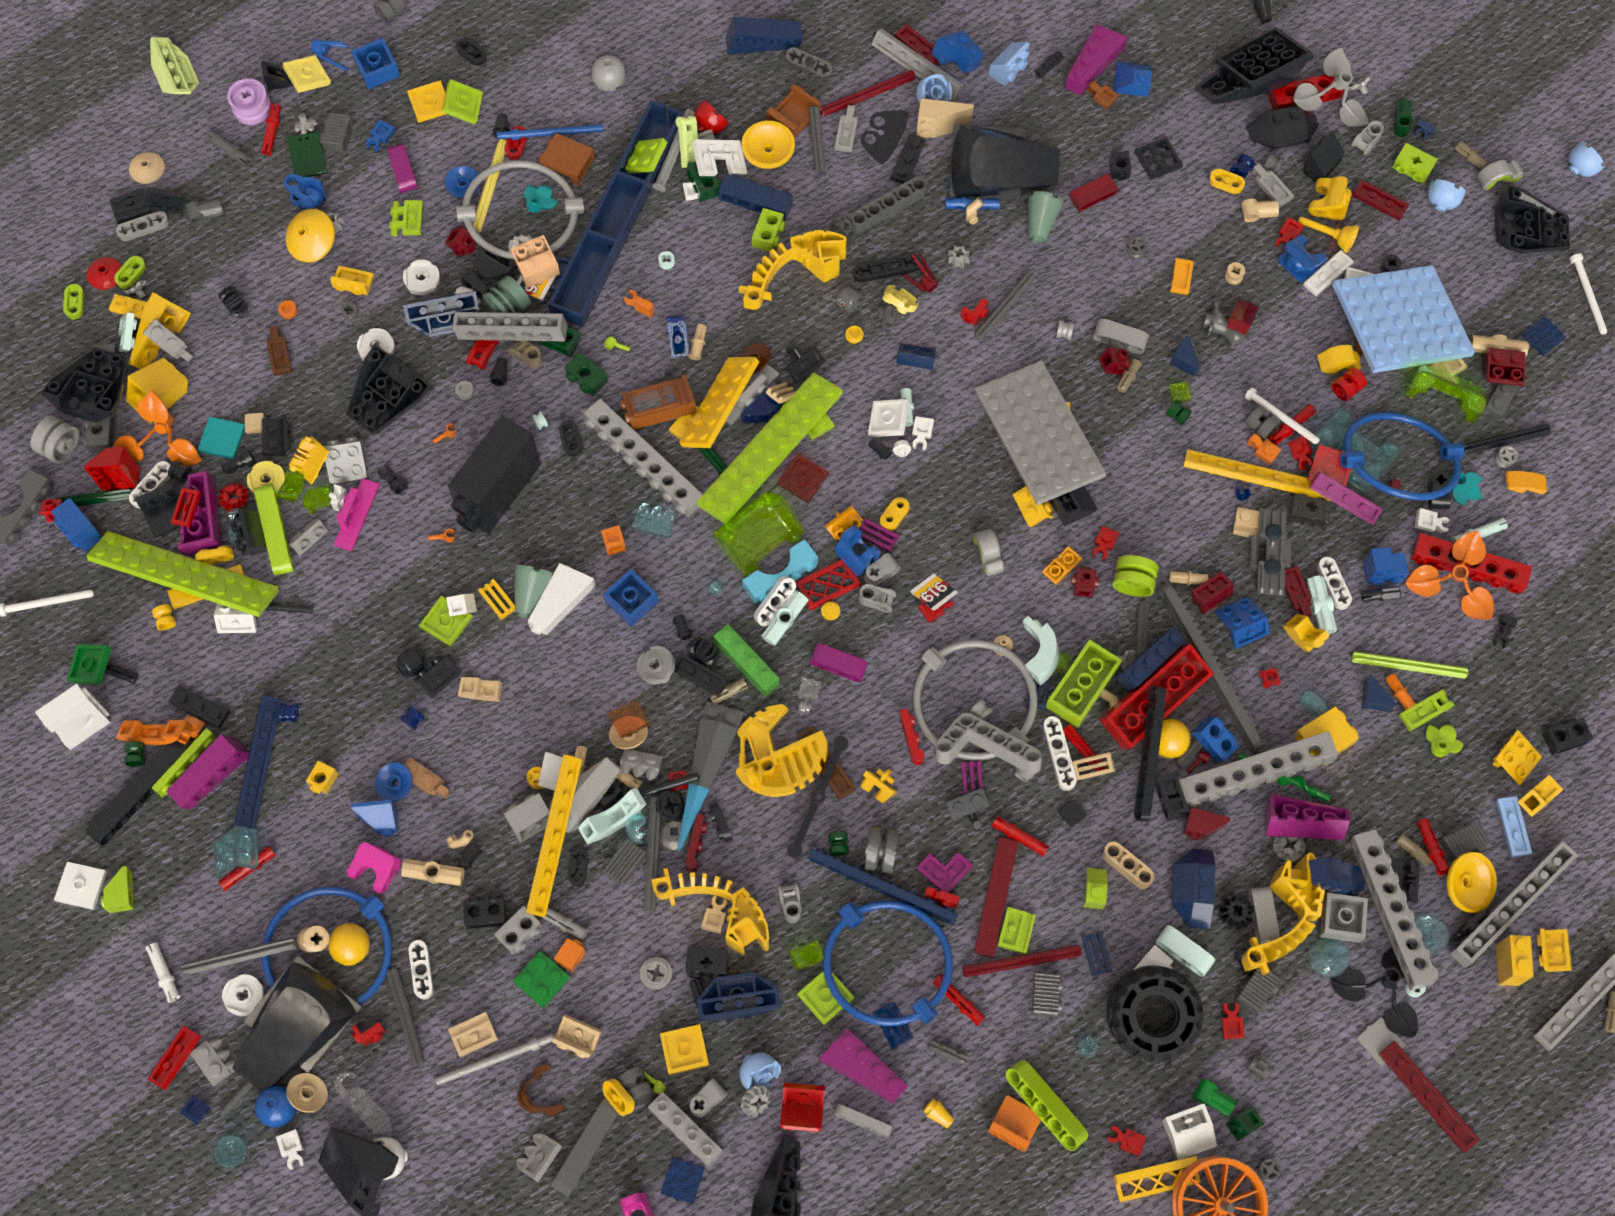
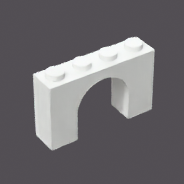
M75 684L36 711L45 727L51 733L55 731L64 745L70 750L110 723L107 718L109 713L104 706L85 687L81 689L78 684Z

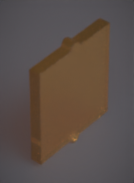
M637 700L625 706L621 705L620 708L608 713L621 738L637 733L638 730L650 725Z

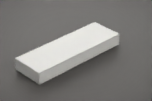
M1340 250L1308 278L1303 286L1317 297L1344 273L1347 267L1353 265L1354 261Z

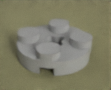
M653 646L649 648V651L643 652L637 661V671L640 677L648 684H664L670 680V676L674 672L676 659L665 647ZM659 661V666L656 669L652 667L653 664H657Z

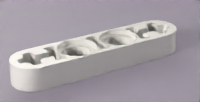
M1051 716L1044 721L1043 731L1058 785L1062 790L1070 791L1077 782L1061 722L1057 717ZM1050 722H1052L1053 725H1057V726H1055L1054 731H1055V734L1060 733V735H1054V736H1052L1053 732H1052L1051 727H1049V728L1047 727V726H1049V723H1050ZM1060 740L1062 748L1055 749L1052 746V741ZM1064 758L1067 760L1068 765L1066 767H1059L1057 760ZM1068 771L1067 778L1069 780L1072 779L1070 785L1062 782L1065 779L1064 772Z

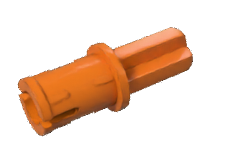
M1395 674L1389 675L1386 678V682L1394 692V697H1397L1405 711L1416 705L1407 692V687H1403Z

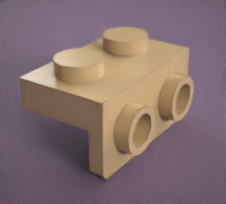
M565 1014L552 1042L560 1049H569L575 1052V1055L578 1057L589 1058L595 1052L602 1030Z

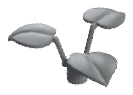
M1339 48L1331 52L1323 62L1325 74L1334 76L1333 83L1320 93H1318L1314 85L1303 83L1295 91L1294 102L1303 110L1315 111L1322 105V100L1319 96H1322L1333 87L1337 90L1345 89L1341 102L1343 107L1339 110L1341 121L1350 127L1366 126L1369 123L1362 106L1353 99H1349L1345 103L1348 90L1350 89L1349 84L1352 82L1353 76L1350 63L1344 54L1343 48Z

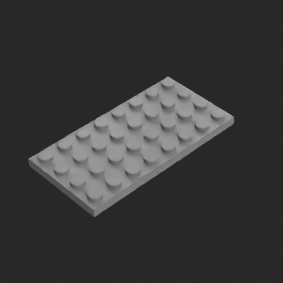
M1042 360L974 388L980 403L1036 505L1106 477V472Z

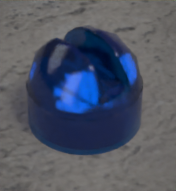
M1242 484L1235 488V496L1238 500L1244 501L1250 497L1251 492L1247 485Z

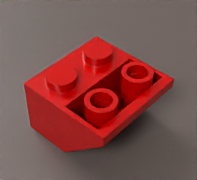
M124 447L106 448L84 465V469L101 490L135 488L141 471Z

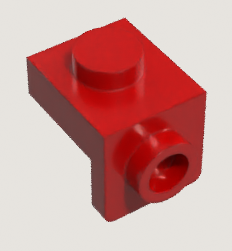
M982 298L973 311L963 307L960 317L964 322L976 326L981 318L984 319L989 312V309H987L988 301Z
M62 499L42 500L39 512L40 515H45L47 522H54L52 519L55 516L51 511L63 503Z
M379 1022L364 1033H361L356 1025L352 1026L354 1031L352 1034L353 1038L358 1044L362 1042L365 1046L372 1042L373 1044L379 1042L384 1037L383 1034L386 1033V1030Z

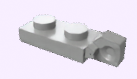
M848 105L846 115L842 114L840 117L835 142L836 151L852 153L858 124V117L854 116L855 106Z
M1260 164L1253 167L1251 173L1255 176V181L1272 201L1277 200L1279 208L1293 200L1294 195L1272 170L1269 171L1267 169L1265 171Z
M154 319L143 332L144 335L172 357L178 359L181 356L187 362L193 357L186 351L188 346L157 320Z

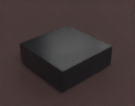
M1075 800L1058 813L1071 828L1087 816Z

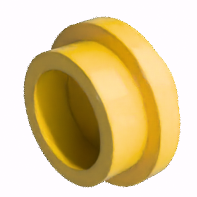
M850 326L845 332V337L850 343H859L863 339V330L858 326Z
M827 602L822 606L821 614L826 620H835L840 615V607L835 602Z

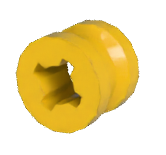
M533 767L527 773L529 785L536 790L544 788L538 785L542 769L540 767Z

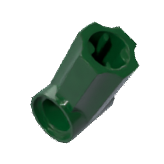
M1408 99L1396 102L1395 125L1393 128L1396 136L1405 137L1408 135L1413 123L1412 103Z

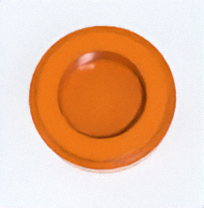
M285 300L279 304L278 311L281 317L291 319L297 314V307L293 301Z

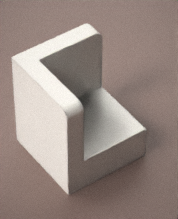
M474 593L446 597L450 616L477 612Z

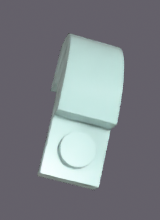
M1027 616L1023 620L1025 630L1040 643V649L1036 656L1025 666L1033 679L1041 686L1050 678L1057 667L1059 648L1051 627L1047 623L1042 627L1036 619L1033 621Z
M637 788L631 789L613 807L597 815L587 817L578 829L587 844L599 841L635 820L641 814L640 810L646 803Z

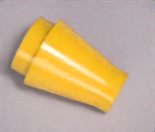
M934 1098L923 1109L926 1117L943 1125L945 1128H948L954 1121V1118L942 1103Z

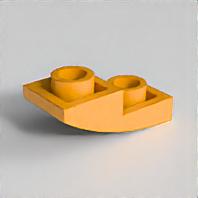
M1507 471L1505 473L1506 485L1509 490L1519 493L1529 490L1542 495L1547 492L1545 475L1525 471Z
M1068 546L1042 573L1057 585L1083 559Z

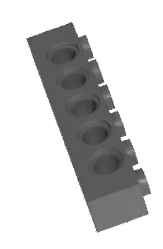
M115 344L92 345V349L97 347L120 354ZM116 409L111 416L98 423L85 420L87 433L84 436V445L91 453H101L106 448H113Z

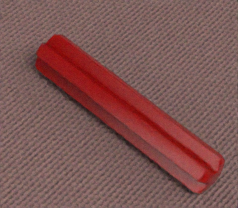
M1069 724L1063 729L1064 735L1084 758L1096 756L1095 752L1072 725ZM1098 759L1090 761L1088 763L1090 765L1101 763L1102 761ZM1106 766L1094 768L1095 772L1105 770Z

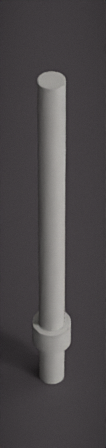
M551 1033L538 1039L537 1037L528 1040V1043L435 1077L436 1083L440 1085L527 1051H536L541 1046L551 1043L554 1035Z

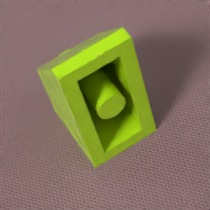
M123 866L103 889L104 896H101V904L109 913L134 909L132 870L127 866Z
M1086 868L1083 907L1104 909L1107 899V870Z

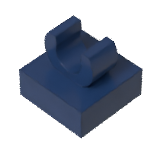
M1420 119L1417 124L1419 129L1415 131V136H1418L1420 132H1424L1425 136L1422 140L1426 141L1429 134L1433 136L1437 129Z

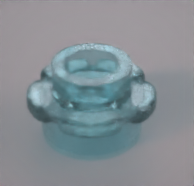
M717 579L707 589L711 594L710 596L714 594L717 597L724 589L721 586L723 582H719Z
M1086 1037L1078 1044L1079 1052L1084 1057H1094L1099 1049L1098 1043L1090 1037Z

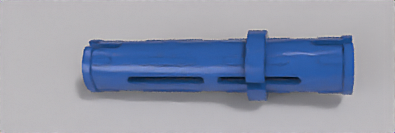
M961 196V198L946 197L945 209H961V211H965L966 207L977 198H966L965 196ZM980 198L984 205L979 209L999 210V198Z

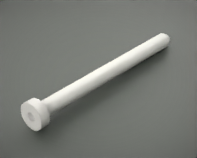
M1575 254L1570 257V262L1575 264L1599 332L1604 335L1607 333V328L1582 264L1583 255Z
M1250 388L1247 391L1245 398L1248 401L1253 400L1257 404L1262 405L1271 414L1312 443L1318 444L1320 442L1317 436L1259 396L1256 389Z
M85 590L11 605L0 603V616H7V613L93 597L94 591Z

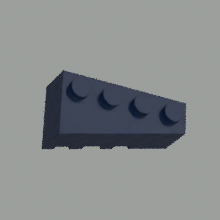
M733 17L726 34L727 54L786 50L794 46L799 47L803 39L801 21Z

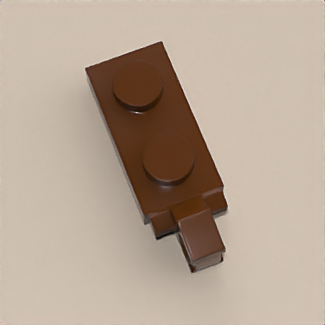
M277 326L269 327L271 337L267 338L266 343L273 375L278 376L291 373L292 367L284 335L279 334Z

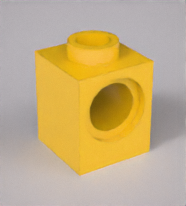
M317 761L306 782L310 786L309 789L317 794L322 792L327 795L339 774L334 768ZM326 776L322 783H317L319 777Z

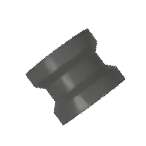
M1272 152L1265 163L1264 169H1270L1277 175L1285 158L1277 157Z
M1133 237L1129 241L1127 253L1131 258L1139 259L1144 256L1147 247L1145 239Z
M1266 1159L1258 1165V1176L1263 1181H1273L1279 1177L1281 1166L1274 1159Z

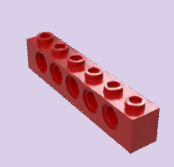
M1422 533L1416 538L1410 560L1415 561L1417 564L1431 565L1439 571L1446 570L1452 572L1455 566L1462 563L1460 560L1455 559V562L1449 559V557L1454 558L1452 548L1455 543ZM1430 551L1435 552L1437 556H1433ZM1486 553L1482 562L1473 565L1474 567H1470L1465 563L1469 571L1467 577L1475 582L1483 581L1495 588L1503 587L1509 589L1512 593H1523L1528 587L1532 566ZM1486 568L1491 569L1493 573H1489ZM1505 574L1510 575L1511 579L1507 578Z

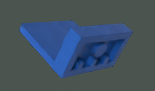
M1249 597L1240 599L1215 611L1216 616L1230 630L1232 645L1235 649L1270 634L1268 617Z

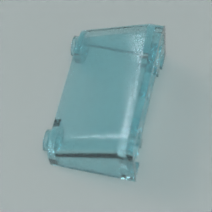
M1340 407L1317 434V437L1320 439L1318 444L1345 452L1344 437L1347 429L1353 422L1352 415ZM1354 432L1352 436V450L1364 453L1365 463L1363 468L1377 480L1381 479L1403 450L1393 442H1386L1379 448L1357 432ZM1314 443L1311 444L1313 450L1311 456L1313 458L1315 456L1316 449L1318 446V444ZM1351 468L1348 482L1364 492L1371 491L1374 486L1365 481Z

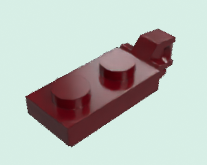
M1298 566L1285 569V591L1295 611L1298 610L1300 615L1310 618L1312 614L1309 608L1312 605L1311 596Z

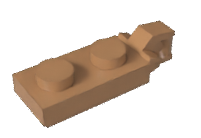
M409 757L404 765L412 774V784L430 796H435L438 793L446 799L451 792L443 786L445 781Z

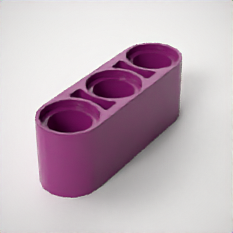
M404 144L386 148L400 193L417 189L418 187Z
M816 644L809 663L817 668L855 682L862 681L868 663L863 659L823 644Z

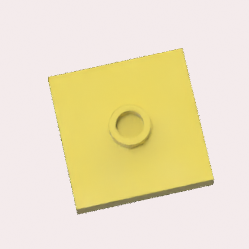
M316 55L283 63V68L298 93L328 86L331 83Z

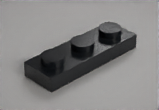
M912 134L908 135L892 172L891 180L901 184L910 180L926 139Z
M681 652L675 660L674 672L718 698L729 682L723 676Z
M179 685L168 701L171 705L219 729L230 713L228 709Z

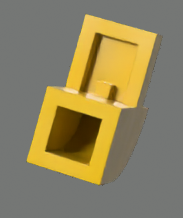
M1352 345L1335 346L1317 355L1321 372L1335 374L1344 368L1350 369L1354 367L1358 370L1361 369L1360 356L1356 351H1353Z
M1296 614L1283 626L1290 638L1307 652L1322 646L1329 637L1326 630L1314 628L1308 616Z
M1548 775L1520 799L1518 803L1532 817L1564 789L1551 775Z

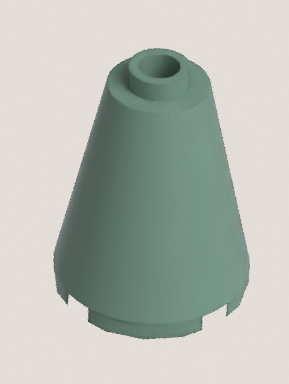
M1034 191L1033 195L1029 193L1028 237L1031 239V242L1042 244V242L1047 240L1063 206L1064 200L1060 196L1056 199L1053 197V193Z
M526 565L515 566V612L518 613V617L529 619L552 578V572L544 569L538 570Z

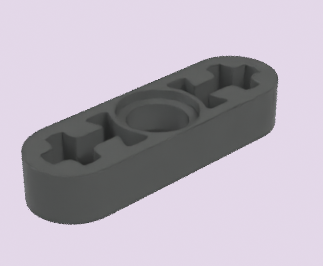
M798 46L791 47L786 52V58L790 63L820 76L827 77L833 74L835 70V65L831 60ZM797 51L796 54L803 56V58L797 57L794 59V55L791 53ZM808 57L814 59L815 63L813 66L807 64L806 60ZM827 64V65H828L827 68L830 69V70L824 72L825 69H824L823 67H818L817 69H816V67H817L818 65L824 66V65Z

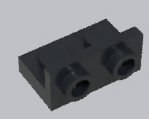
M148 187L145 209L183 214L186 193Z
M283 415L282 419L262 418V455L285 456L287 450H290L291 439H288L290 422H287V415Z
M437 656L431 661V667L427 670L423 668L416 674L418 678L414 681L420 685L431 699L461 674L447 656Z

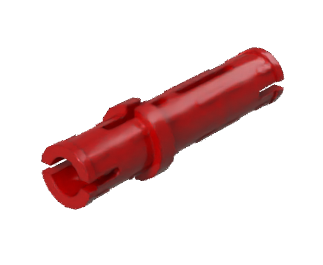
M275 103L270 105L269 116L265 121L267 126L260 151L261 154L266 155L267 150L268 156L272 155L277 127L280 125L279 116L282 107L277 104L275 110Z
M1308 404L1292 419L1302 425L1312 415L1316 414V410H1313L1314 407ZM1285 423L1281 424L1279 429L1268 438L1269 440L1273 439L1271 442L1277 446L1286 437H1290L1294 429Z
M999 816L996 817L992 824V827L1006 834L1007 838L1010 839L1011 837L1042 857L1049 848V845L1022 831L1016 824H1011Z
M1428 819L1419 820L1417 826L1428 849L1430 861L1433 862L1439 876L1448 874L1450 868L1446 863L1445 853L1438 844L1430 821Z
M268 845L255 856H250V859L218 880L220 886L224 891H227L256 869H261L263 864L276 856L274 851Z
M940 974L932 983L938 989L941 985L943 975ZM949 984L945 993L946 997L960 1009L962 1015L965 1014L976 1026L980 1025L986 1016L973 1006L971 1000L968 1001L952 984Z

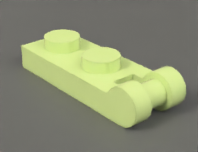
M695 116L676 118V125L679 130L682 168H687L688 163L696 161L692 142L698 139Z

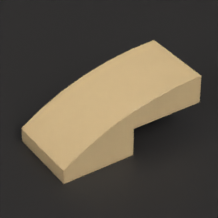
M461 677L458 696L500 702L503 683L501 681L481 680L475 677Z

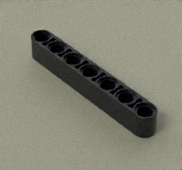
M190 737L186 745L178 742V740L165 744L87 827L86 834L100 846L107 844L155 792L152 786L188 749L194 740Z

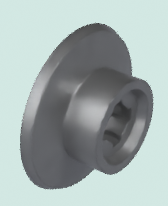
M683 818L672 822L664 820L661 823L660 844L664 848L673 851L678 850ZM671 830H678V835H671ZM690 830L682 849L690 842L692 830Z

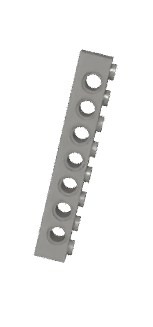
M599 399L584 412L585 424L590 429L594 428L603 441L607 440L615 453H621L624 461L628 465L632 464L642 478L645 476L652 488L655 490L659 489L667 502H673L675 509L680 514L684 513L689 517L699 508L696 502L703 494L605 402ZM602 421H608L607 424H600ZM615 433H621L620 436H613ZM627 445H633V446H634V447L631 448V449L625 448ZM640 457H646V458H647V459L644 460V461L638 460ZM653 469H659V470H660V471L657 472V473H652V472H651ZM667 481L673 482L671 485L664 484ZM680 493L686 494L685 497H677Z
M1328 731L1180 779L1179 782L1188 807L1196 808L1205 801L1214 802L1227 794L1229 796L1236 795L1242 789L1247 788L1251 790L1264 782L1273 783L1279 777H1291L1301 770L1310 771L1316 765L1331 764L1337 759L1338 752ZM1312 750H1316L1320 754L1318 756H1312L1309 752ZM1293 756H1297L1301 760L1299 762H1293L1290 758ZM1278 762L1282 766L1280 768H1274L1271 764ZM1256 768H1259L1263 771V773L1257 775L1254 774L1252 771ZM1235 775H1242L1244 779L1237 781L1233 777ZM1216 781H1223L1225 785L1218 787L1214 783ZM1198 787H1204L1206 791L1204 793H1198L1196 789Z
M1376 829L1354 835L1349 843L1358 865L1362 869V875L1410 991L1433 985L1438 979L1437 968L1431 963L1430 951L1427 946H1424L1422 932L1419 927H1416L1414 913L1412 909L1408 908L1406 894L1398 884L1399 877L1395 871L1393 872L1391 858L1383 848L1384 842L1382 837L1378 835ZM1368 851H1373L1376 856H1371ZM1375 869L1382 870L1384 875L1378 874ZM1383 887L1389 888L1391 893H1386ZM1391 906H1396L1399 912L1393 911ZM1398 924L1404 925L1407 931L1401 930ZM1406 943H1411L1414 946V950L1409 949ZM1414 962H1419L1422 965V969L1417 968Z
M1564 841L1558 844L1450 955L1464 968L1471 965L1559 876L1578 854Z

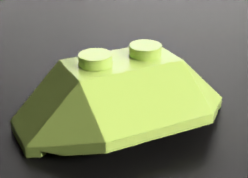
M151 37V66L162 92L191 94L198 87L199 81L188 56L180 48L172 44L169 38Z

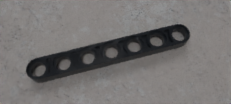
M1152 686L1149 694L1134 810L1135 820L1141 822L1149 821L1152 810L1166 700V689L1162 686Z

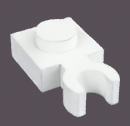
M915 417L912 436L917 438L913 441V449H916L918 443L923 444V451L927 449L925 438L931 439L934 419Z
M334 484V492L330 493L329 497L332 498L330 503L333 509L339 511L344 506V497L347 491Z
M1420 508L1416 513L1415 528L1429 532L1437 530L1440 533H1445L1448 531V528L1443 527L1442 523H1448L1450 519L1447 517L1439 519L1437 518V512Z
M295 1129L277 1136L276 1139L282 1157H289L287 1160L288 1168L294 1170L293 1162L295 1160H299L300 1165L304 1166L305 1161L298 1154V1152L304 1150L298 1130Z

